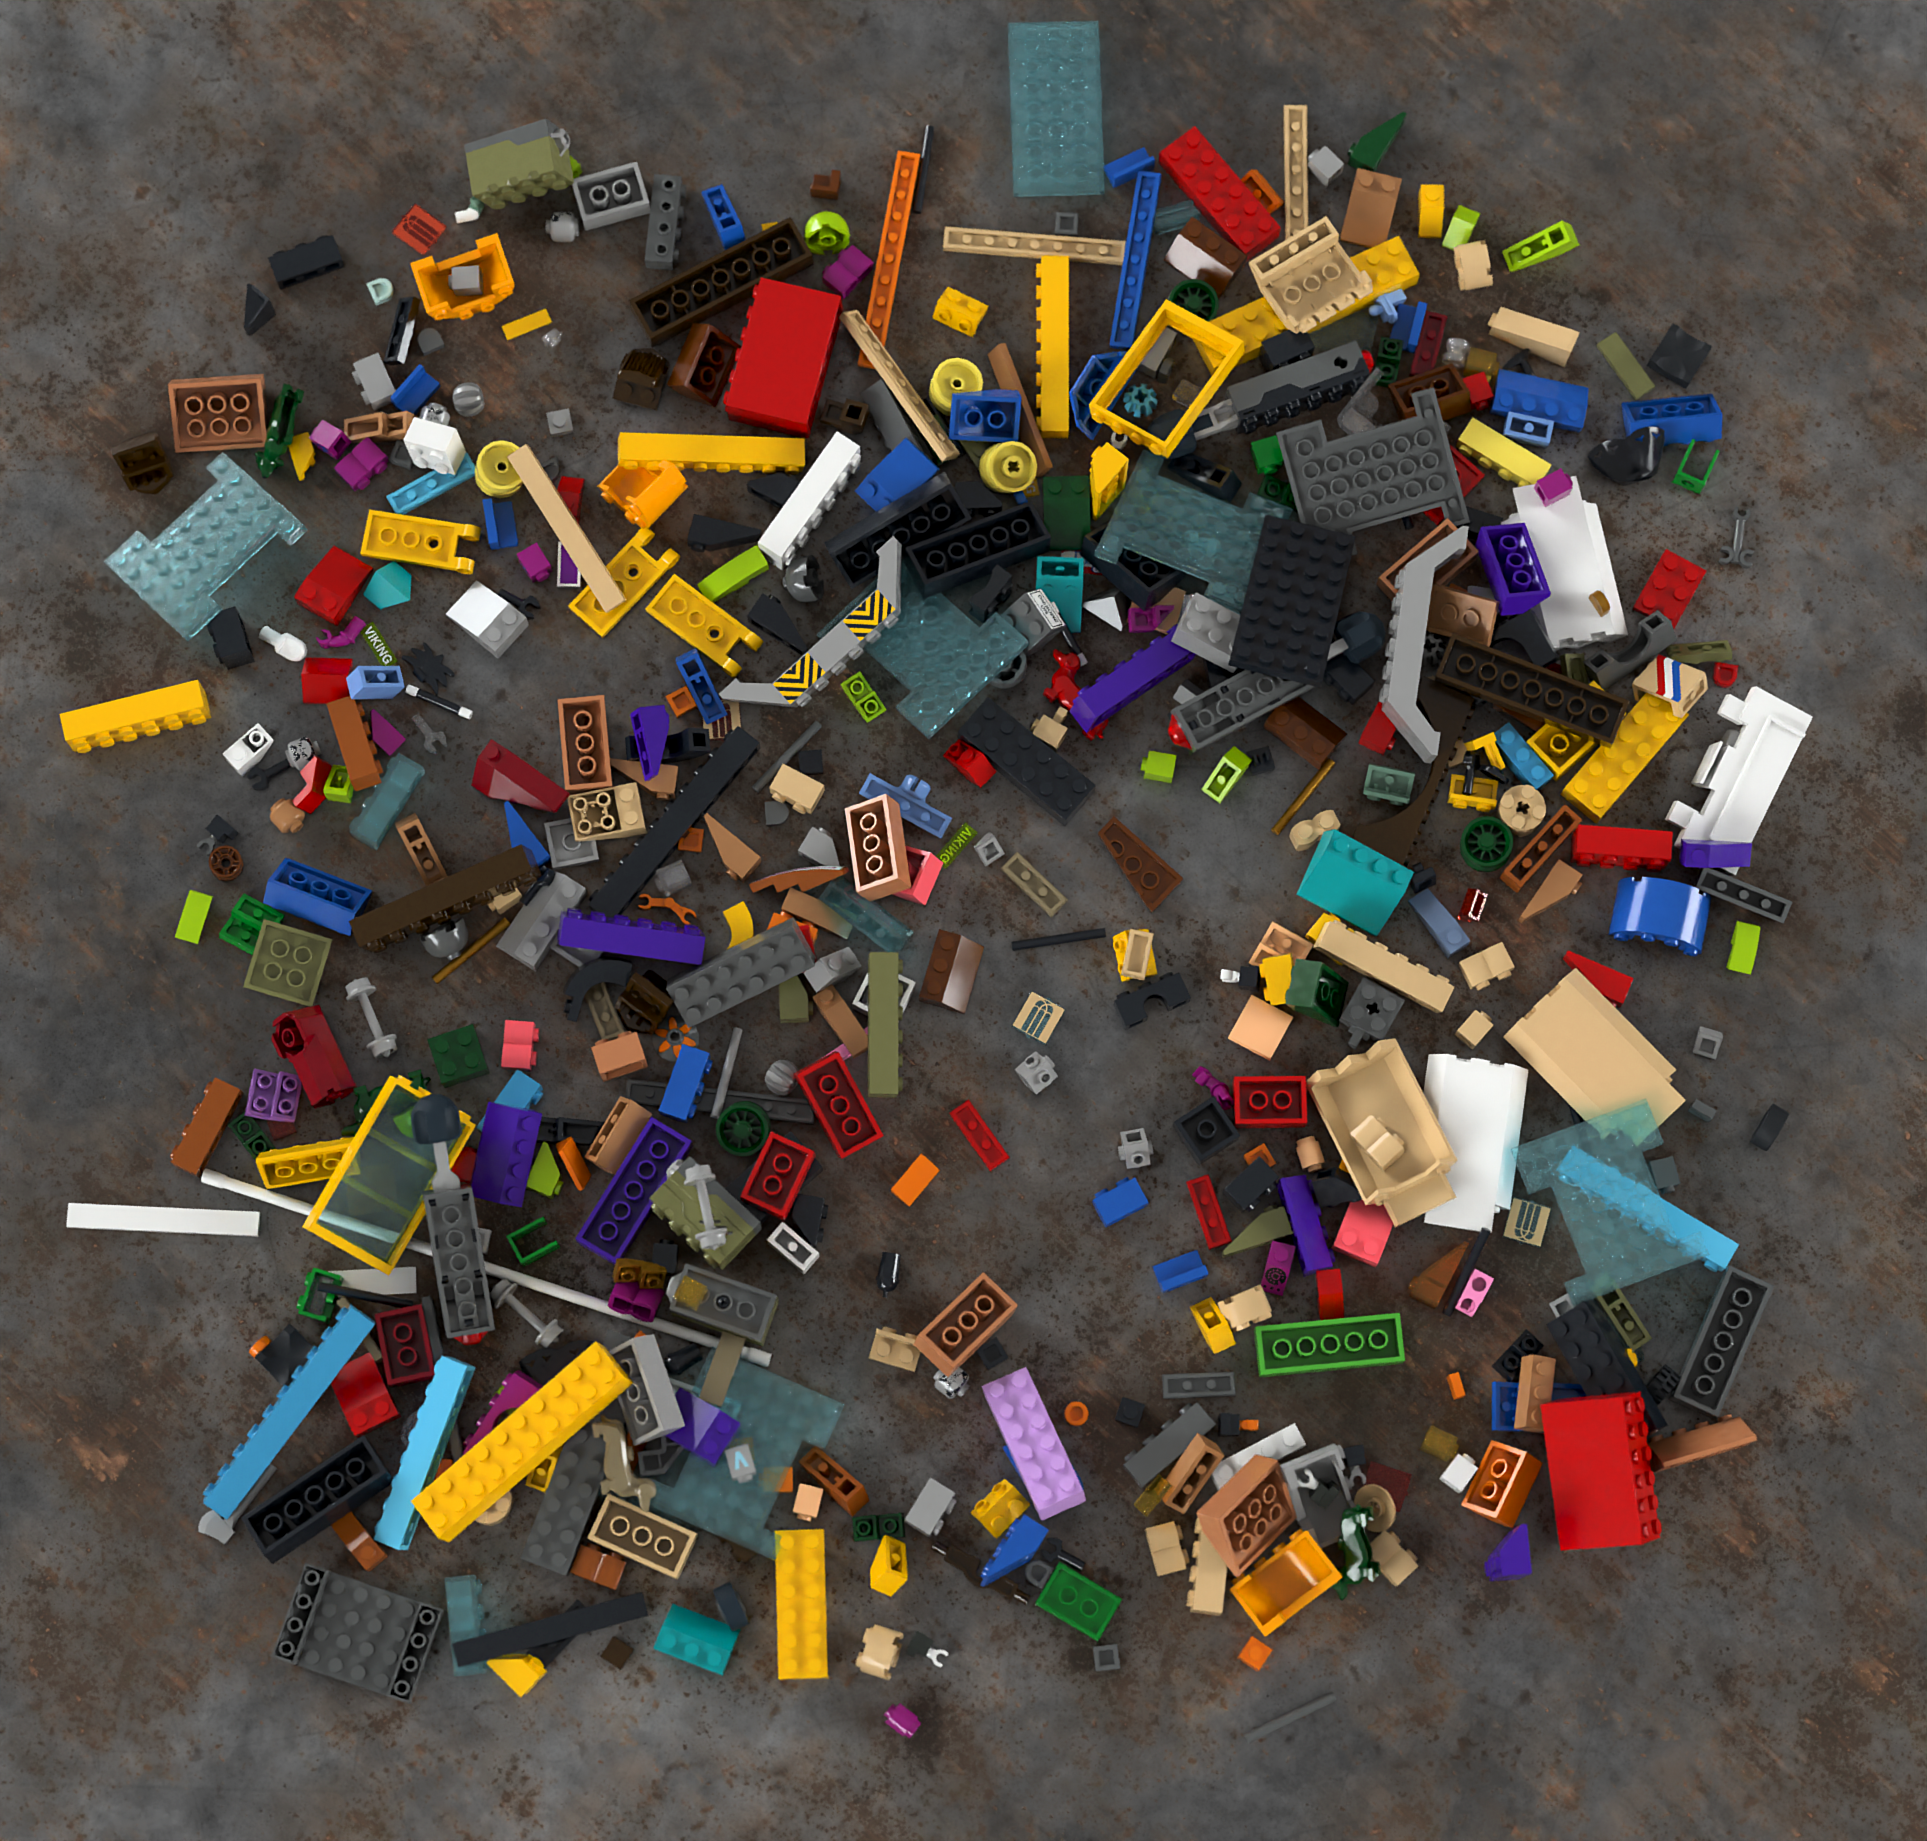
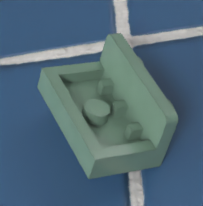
M1369 763L1363 794L1367 795L1368 799L1380 801L1383 798L1390 800V803L1403 806L1404 803L1409 804L1415 772Z

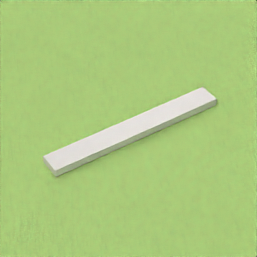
M68 1203L66 1227L259 1237L261 1213L252 1211Z

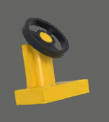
M1494 732L1465 742L1464 745L1467 751L1484 747L1491 765L1481 764L1478 770L1489 778L1507 785L1509 779L1504 776L1502 771L1505 765L1495 741L1497 739Z

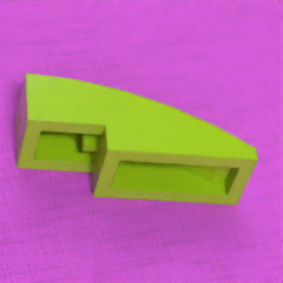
M756 545L718 568L698 583L697 586L702 595L714 603L749 584V580L769 570V566Z

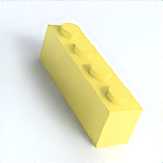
M1473 417L1456 444L1460 453L1467 457H1474L1481 466L1487 469L1492 468L1498 472L1501 478L1507 481L1512 480L1518 484V487L1536 484L1537 480L1545 477L1551 468V464Z

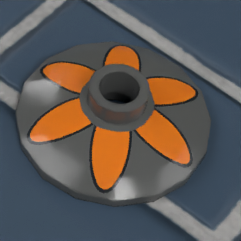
M671 1015L666 1017L653 1033L652 1044L655 1051L663 1059L676 1062L682 1044L697 1049L699 1033L695 1025L688 1028L681 1015ZM677 1033L680 1037L678 1040L673 1041L671 1040V1035Z

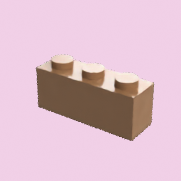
M620 1096L584 1158L602 1170L615 1175L648 1123L652 1113L633 1100Z
M1539 1355L1522 1357L1514 1429L1535 1433L1544 1431L1540 1404L1550 1402L1552 1398L1555 1358Z
M1199 1433L1195 1435L1157 1491L1164 1504L1185 1514L1225 1456L1215 1442Z

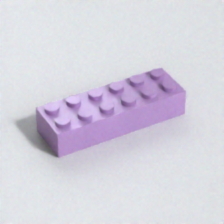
M1022 1368L983 1385L982 1389L987 1403L1041 1521L1085 1502L1086 1499L1081 1484L1027 1368Z

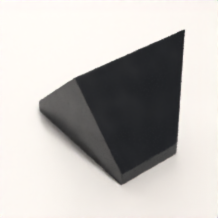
M247 284L244 329L247 335H253L271 320L276 313L270 299L254 285Z

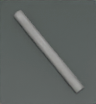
M733 1028L711 1117L718 1119L722 1112L743 1031L740 1028Z

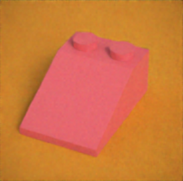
M905 846L911 888L892 895L926 905L943 862L931 852Z
M1363 1199L1357 1202H1350L1331 1247L1332 1250L1376 1267L1393 1226V1222L1384 1204L1380 1206L1376 1204L1365 1205Z

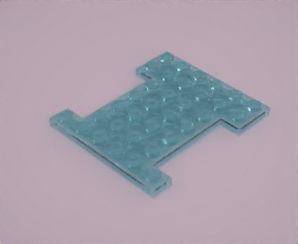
M1143 449L1094 556L1116 565L1123 548L1151 558L1208 581L1209 584L1204 597L1241 615L1265 515L1289 520L1293 509L1251 492L1243 509L1158 475L1165 458Z
M223 452L206 467L218 481L158 537L150 542L137 530L104 561L115 574L187 641L222 610L209 596L266 543L278 534L291 546L308 531L295 516Z
M902 559L901 614L897 616L899 620L891 628L885 627L880 632L882 636L875 643L865 645L863 649L911 692L896 706V709L924 736L930 739L1029 645V641L997 612L978 627L941 593L923 599L904 564V559ZM878 577L816 634L819 640L877 589Z
M1646 1099L1511 1149L1528 1195L1551 1186L1586 1273L1583 1276L1564 1282L1572 1306L1709 1256L1700 1232L1677 1240L1642 1152L1663 1145L1664 1142Z
M711 1348L692 1392L700 1395L717 1348ZM739 1359L722 1408L714 1407L741 1423V1428L727 1449L748 1444L757 1475L752 1476L753 1480L739 1484L738 1481L733 1482L725 1453L716 1467H713L690 1452L674 1489L652 1479L656 1485L657 1492L655 1497L650 1500L649 1506L776 1561L781 1548L780 1539L783 1536L764 1529V1526L803 1440L824 1450L826 1449L845 1405Z

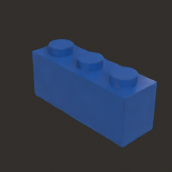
M682 1044L659 1108L660 1115L686 1124L689 1118L693 1119L697 1109V1105H694L697 1096L701 1097L705 1083L702 1082L704 1074H709L713 1061L710 1060V1053Z

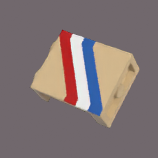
M1659 654L1648 664L1641 675L1635 678L1632 688L1636 701L1639 702L1645 693H1649L1671 702L1673 715L1682 718L1708 690L1705 672Z

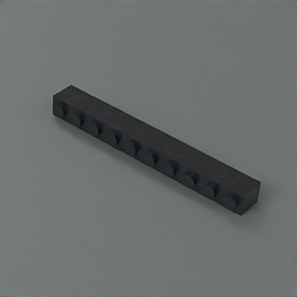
M739 726L735 730L730 729L723 738L724 743L719 748L715 747L709 754V761L705 765L701 764L693 774L695 776L690 783L686 782L678 792L680 794L675 801L671 800L665 806L663 816L660 819L656 818L650 824V831L647 835L639 837L635 842V849L630 855L627 853L623 856L615 873L613 871L610 872L605 878V885L601 890L597 889L592 893L589 898L590 903L588 904L590 910L605 913V916L614 918V915H622L678 848L679 840L681 838L685 839L690 833L688 829L695 828L760 750V742Z

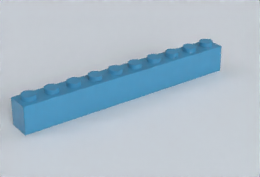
M352 1304L348 1308L343 1307L336 1316L337 1323L333 1328L329 1326L321 1336L323 1341L319 1347L313 1346L306 1356L309 1360L303 1367L299 1365L291 1377L294 1380L289 1386L284 1385L277 1394L279 1399L275 1405L272 1406L270 1404L262 1414L264 1419L260 1425L254 1424L247 1434L250 1437L244 1445L240 1443L232 1454L235 1457L230 1464L225 1463L217 1474L220 1477L216 1483L213 1484L211 1482L204 1490L203 1495L205 1497L203 1503L226 1520L375 1325L374 1320Z

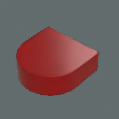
M1715 662L1712 675L1714 683L1721 688H1728L1733 685L1737 678L1738 665Z

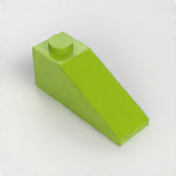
M1562 220L1503 250L1502 253L1510 272H1514L1557 257L1579 246L1572 226Z

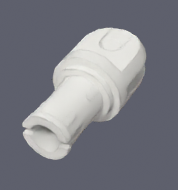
M264 626L260 631L259 639L275 646L276 653L288 660L301 661L306 656V644L291 634L284 633L281 635L268 626Z

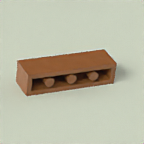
M350 696L326 703L355 792L382 783L379 774L383 773L380 761H375L373 756L377 754V750L373 740H368L367 735H370L371 731L368 722H363L361 717L365 715L362 703H356V700L351 699Z
M1564 804L1503 871L1500 879L1518 893L1574 832L1582 819Z
M216 1077L213 1082L210 1081L205 1087V1097L202 1103H198L194 1108V1118L191 1124L185 1126L181 1135L183 1139L180 1145H176L170 1155V1158H172L171 1163L174 1166L198 1178L201 1177L227 1124L244 1095L239 1088Z

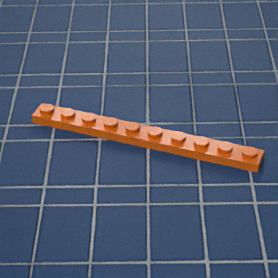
M899 150L866 317V323L884 348L920 162V154ZM860 348L858 367L875 369Z

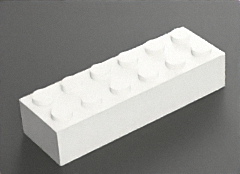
M839 432L835 433L758 541V547L767 561L783 570L786 565H789L796 558L795 552L799 547L803 548L810 537L808 534L812 528L817 529L822 522V514L825 510L829 511L836 501L834 498L837 493H842L847 487L849 476L852 473L856 474L861 467L859 445Z

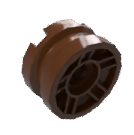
M219 846L210 854L209 867L217 879L226 882L232 881L241 874L243 859L238 850L232 846ZM222 860L230 861V865L223 867Z

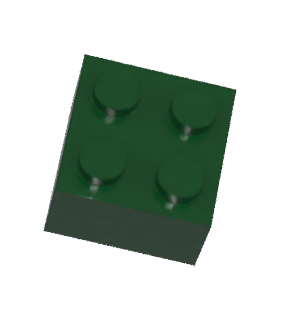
M473 1024L427 1039L441 1084L444 1088L490 1073Z

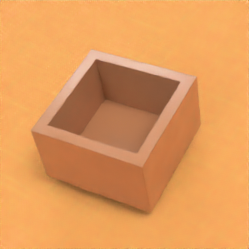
M626 1031L620 1033L617 1039L611 1041L608 1038L595 1042L596 1046L591 1047L603 1082L648 1067L637 1032Z

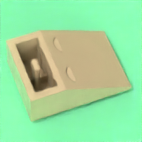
M636 782L574 794L567 798L576 842L626 838L647 833L639 788Z

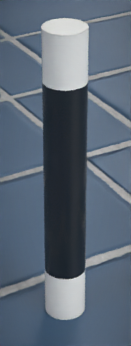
M1054 601L1051 602V604L1053 605V607L1055 608V610L1057 611V613L1060 615V617H1061L1062 620L1064 621V619H1063L1061 613L1059 612V610H1058L1056 604L1054 603ZM1066 624V627L1060 632L1071 652L1079 657L1081 666L1088 662Z
M410 684L406 688L405 693L464 718L470 719L473 714L472 710Z

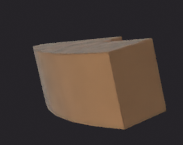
M409 411L392 414L379 412L344 419V434L350 439L351 443H360L367 437L373 443L404 440L413 418H417V415Z
M791 887L781 908L782 912L788 913L799 920L811 922L815 925V928L848 940L856 918L848 913Z

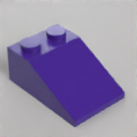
M679 1388L675 1398L685 1426L665 1436L711 1466L716 1467L725 1453L724 1450H727L741 1428V1423L718 1408Z

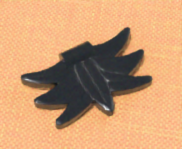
M423 642L425 652L411 648V652L416 658L410 656H401V658L414 668L412 673L421 683H428L435 695H438L437 681L444 687H447L445 674L452 677L455 675L451 669L441 664L444 656L438 655L434 657L429 646Z

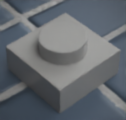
M569 408L546 413L551 437L574 433Z

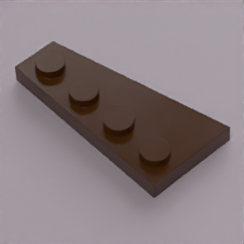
M1113 816L1098 832L1099 838L1152 914L1183 881V877L1116 817Z

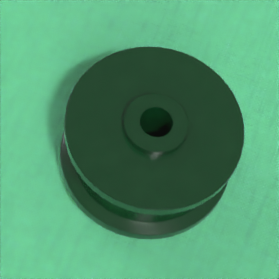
M1188 279L1180 282L1174 287L1168 300L1207 322L1216 319L1219 307L1218 296L1215 290L1202 280Z
M1483 816L1472 820L1465 827L1460 841V853L1463 860L1469 867L1480 872H1492L1503 867L1508 861L1513 847V836L1509 827L1500 819L1490 816Z
M739 1101L728 1106L720 1115L716 1124V1136L720 1145L727 1152L736 1156H749L759 1151L766 1143L771 1132V1123L766 1111L758 1104L750 1101Z

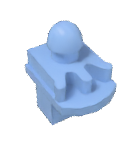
M1402 288L1379 296L1374 305L1369 308V314L1372 316L1380 315L1383 323L1389 322L1393 324L1397 322L1398 317L1394 307L1403 304L1406 300Z

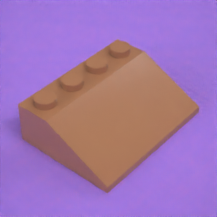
M264 374L176 379L169 382L168 390L175 453L264 447L268 430Z
M1731 1414L1717 1418L1719 1423L1709 1425V1422L1706 1421L1694 1425L1695 1430L1687 1432L1686 1428L1672 1431L1673 1436L1663 1438V1435L1649 1438L1650 1443H1647L1651 1449V1470L1653 1473L1738 1449L1756 1441L1757 1437L1740 1417L1732 1418Z
M1257 1454L1196 1512L1203 1533L1234 1576H1239L1297 1518L1278 1460Z

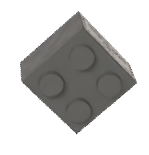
M1041 588L1025 592L996 619L1011 642L1022 648L1025 656L1037 653L1066 627V624Z

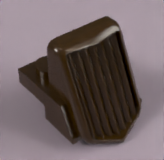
M652 348L633 349L629 354L626 353L620 365L612 398L658 410L670 365L666 364V358Z
M151 432L124 441L121 445L111 448L112 456L119 466L121 476L130 491L136 490L140 493L158 494L170 482L171 477H174L168 456L162 448L157 432Z
M652 970L646 971L643 976L635 972L614 1006L618 1010L619 1017L626 1030L651 1036L663 1022L671 1005L674 1003L666 989L667 981Z

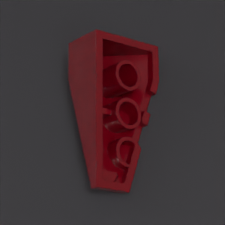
M492 739L477 758L471 786L490 799H502L513 804L520 803L529 805L531 808L556 813L570 795L563 788Z

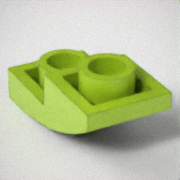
M860 671L840 683L848 698L867 723L887 710Z
M190 889L175 938L195 944L199 943L213 896Z
M1741 921L1736 922L1731 939L1733 946L1726 968L1751 975L1759 942L1760 926Z

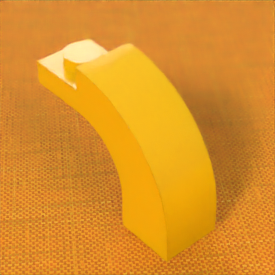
M744 901L723 911V916L732 932L731 942L727 949L754 937L752 918Z

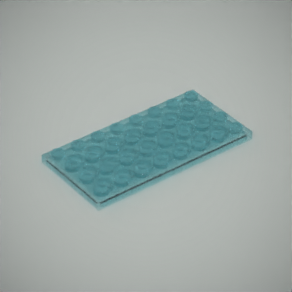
M1098 21L1008 23L1013 197L1104 194Z

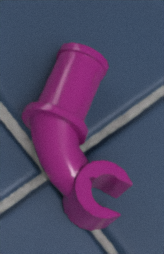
M354 616L345 630L340 631L338 636H332L328 630L324 629L321 631L328 638L320 640L316 637V640L323 649L355 644V638L366 627V623L357 616Z
M1199 1066L1192 1074L1196 1078L1195 1082L1201 1086L1206 1085L1210 1089L1211 1096L1215 1097L1223 1110L1230 1109L1231 1106L1228 1101L1233 1105L1234 1100L1228 1092L1227 1084L1213 1077L1211 1072L1205 1067Z

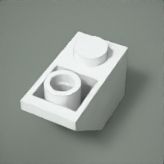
M257 723L222 754L243 777L261 761L274 740Z

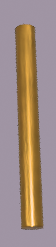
M1327 759L1273 826L1271 831L1274 834L1279 835L1335 766L1333 760Z
M504 917L466 948L460 956L454 958L433 975L432 979L436 984H439L510 925L508 920Z

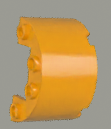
M497 233L475 240L478 249L435 263L433 257L429 256L410 263L429 316L434 317L435 320L459 317L461 320H466L475 313L492 311L495 308L494 305L513 293L515 284ZM479 265L483 272L484 295L456 296L453 290L449 289L448 276L452 275V267Z
M663 459L658 465L660 470H649L647 467L629 470L625 469L624 466L617 465L598 485V488L603 492L601 494L602 498L607 503L611 504L613 502L625 513V518L633 525L636 523L642 529L645 527L649 528L688 488L684 476L673 463Z
M1300 1528L1289 1537L1292 1540L1289 1544L1286 1545L1282 1542L1272 1550L1275 1555L1268 1560L1263 1557L1253 1565L1255 1568L1253 1572L1247 1576L1242 1573L1231 1581L1234 1586L1229 1590L1265 1637L1343 1578L1307 1530L1303 1532Z

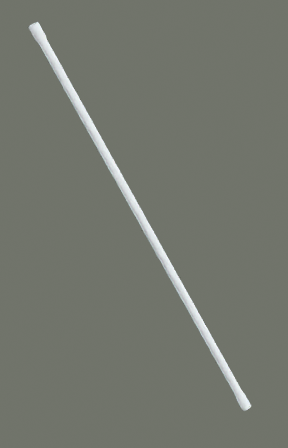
M205 1169L202 1174L201 1182L218 1188H225L309 1216L315 1206L230 1178L225 1174L210 1169ZM325 1208L319 1217L320 1220L390 1243H394L399 1234L398 1232ZM411 1237L406 1248L432 1256L430 1243ZM484 1261L487 1275L502 1280L506 1279L511 1283H516L575 1304L717 1349L720 1340L718 1337L655 1317L653 1322L640 1321L631 1314H621L610 1309L608 1301ZM744 1346L740 1358L768 1367L772 1354Z

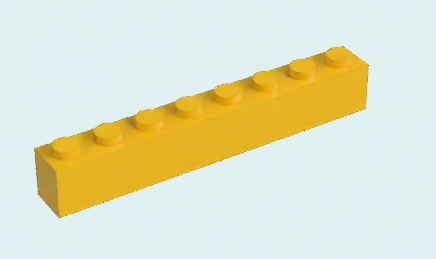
M1041 256V264H1036V278H1041V285H1036V299H1041V307H1036V321H1041V329H1036V343H1041V351H1036V365H1041V373H1036V386H1041V394H1036V408H1041V416H1036V424L1038 429L1041 430L1042 438H1068L1069 256Z
M620 432L618 437V466H624L625 469L629 470L637 469L638 467L660 470L658 465L664 459L673 463L679 471L684 470V468H691L697 472L707 471V469H716L717 472L739 470L741 473H751L755 470L762 471L765 474L785 471L786 474L794 475L802 472L805 466V438Z

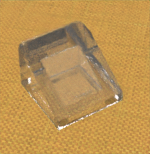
M1182 379L1174 391L1172 399L1190 407L1202 391V388Z

